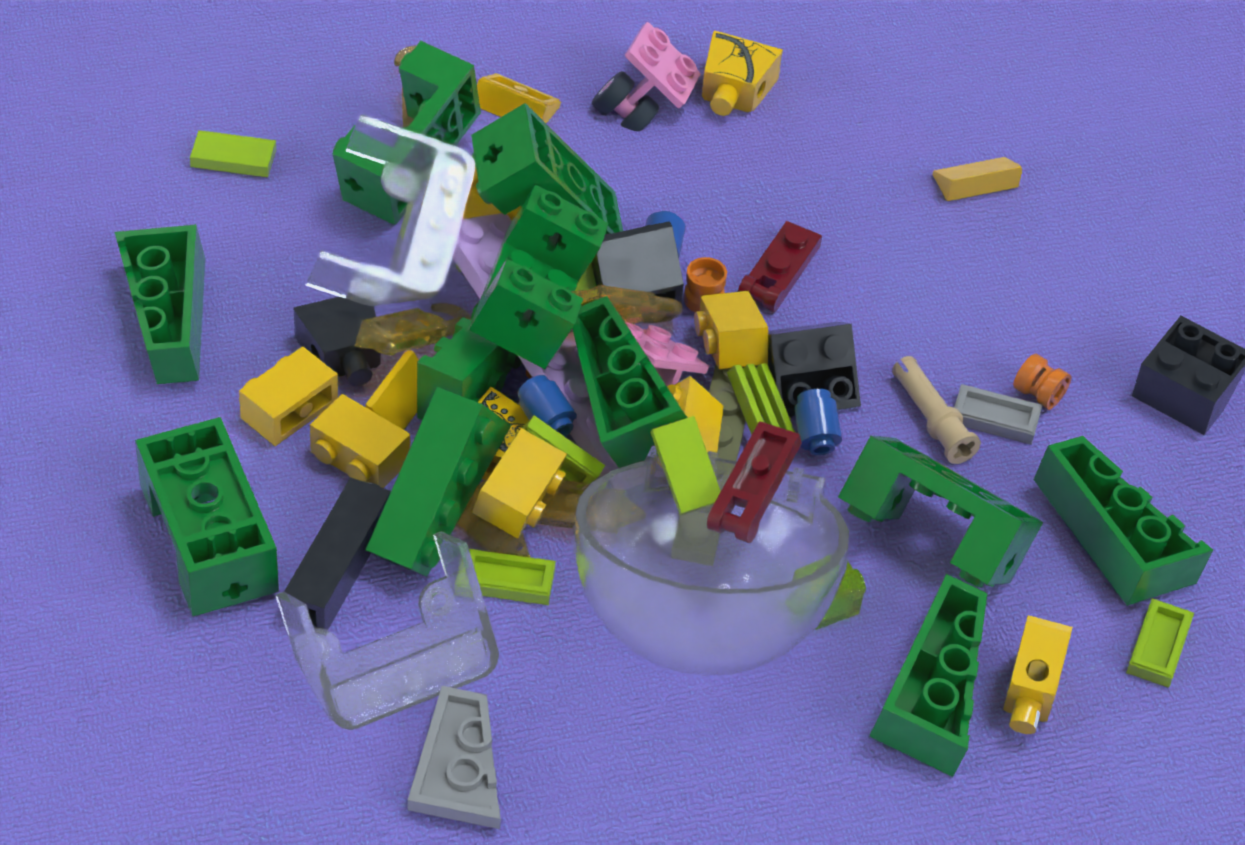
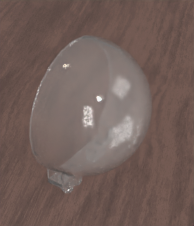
M652 446L645 461L610 471L593 481L582 493L578 500L573 525V551L582 587L590 606L607 629L622 644L642 658L670 670L701 676H721L747 672L773 662L799 645L815 630L832 605L843 582L848 559L849 530L841 513L823 496L826 478L804 474L805 469L794 467L793 472L787 471L759 522L758 532L751 543L736 539L735 534L728 531L723 533L711 531L707 528V518L712 506L682 516L679 515L656 446ZM708 451L720 490H722L737 461L718 458L719 453ZM735 505L731 513L741 517L745 508Z

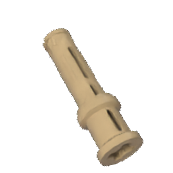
M912 356L901 358L900 360L906 366L908 372L904 371L899 363L896 362L892 368V373L928 420L927 431L929 435L941 442L945 448L944 455L950 463L960 464L971 459L980 448L981 441L979 437L966 429L963 424V416L958 409L947 406L919 367L916 359Z

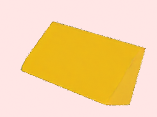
M498 73L484 76L478 80L477 89L480 108L500 117L526 103L547 123L561 105L560 99Z
M1006 157L933 170L932 175L946 201L1017 188L1021 179L1022 167Z
M409 349L407 352H404L365 404L366 408L405 430L417 413L418 358L414 351Z

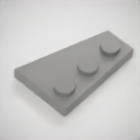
M442 686L408 797V810L500 829L501 818L497 798V782L493 762L487 695Z

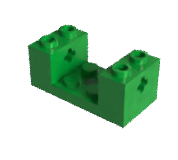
M421 40L411 53L408 52L404 55L399 65L407 116L414 119L408 128L404 127L399 132L395 144L354 125L345 137H341L336 142L332 153L342 200L395 226L481 114L474 65Z
M526 103L471 135L474 150L471 158L477 169L479 180L476 183V188L486 204L492 203L502 214L506 215L522 206L536 184L608 222L605 234L623 231L616 192Z
M535 184L505 233L469 331L546 369L575 325L583 298L576 295L575 291L580 278L601 248L609 223L598 218L594 213L585 211L562 199L558 194L547 191Z
M221 417L135 440L140 486L152 516L162 514L176 549L179 584L192 617L279 592L277 547ZM214 500V501L211 502V503L202 504V503H204V502H208V501Z
M871 435L838 498L850 504L847 511L867 522H870L871 519L883 522L884 519H900L915 490L931 498L933 495L949 500L946 507L952 512L966 519H970L971 516L974 517L950 561L951 564L961 569L959 576L980 588L984 584L994 587L995 584L1011 583L1043 522L897 438Z

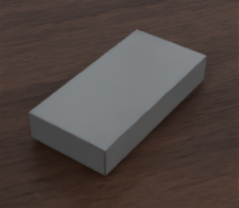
M961 384L954 408L958 409L962 414L963 424L967 428L1032 445L1042 405Z

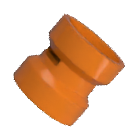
M701 257L691 261L687 266L684 302L691 311H700V296L725 293L727 269L723 263L714 258Z
M1034 353L1026 359L1017 372L1013 387L1025 395H1034L1037 398V403L1050 410L1065 395L1072 376L1061 368L1053 369L1048 366L1047 359Z

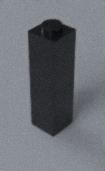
M350 477L283 592L285 622L326 635L371 555L370 552L366 551V548L389 498L390 490L384 489L375 483H366Z

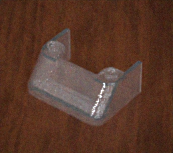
M361 114L345 151L384 164L381 174L383 189L391 197L407 202L389 269L377 265H365L321 250L307 279L306 286L367 306H380L432 298L439 293L447 277L475 173V162L472 156L462 148Z
M442 531L433 534L445 577L428 583L421 591L418 606L423 620L422 623L346 653L342 652L339 640L332 632L324 628H313L305 603L285 592L276 594L295 659L326 715L333 723L347 730L358 729L439 696L442 686L457 689L488 676L495 669L499 659V651L467 542Z

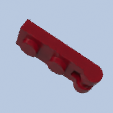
M786 221L750 274L744 276L739 285L738 292L749 291L754 300L763 303V308L776 312L820 248L822 235Z
M761 421L758 422L707 518V528L717 533H723L724 531L734 533L736 539L746 543H751L758 532L759 522L802 444L800 434ZM735 505L745 508L741 517L731 513Z

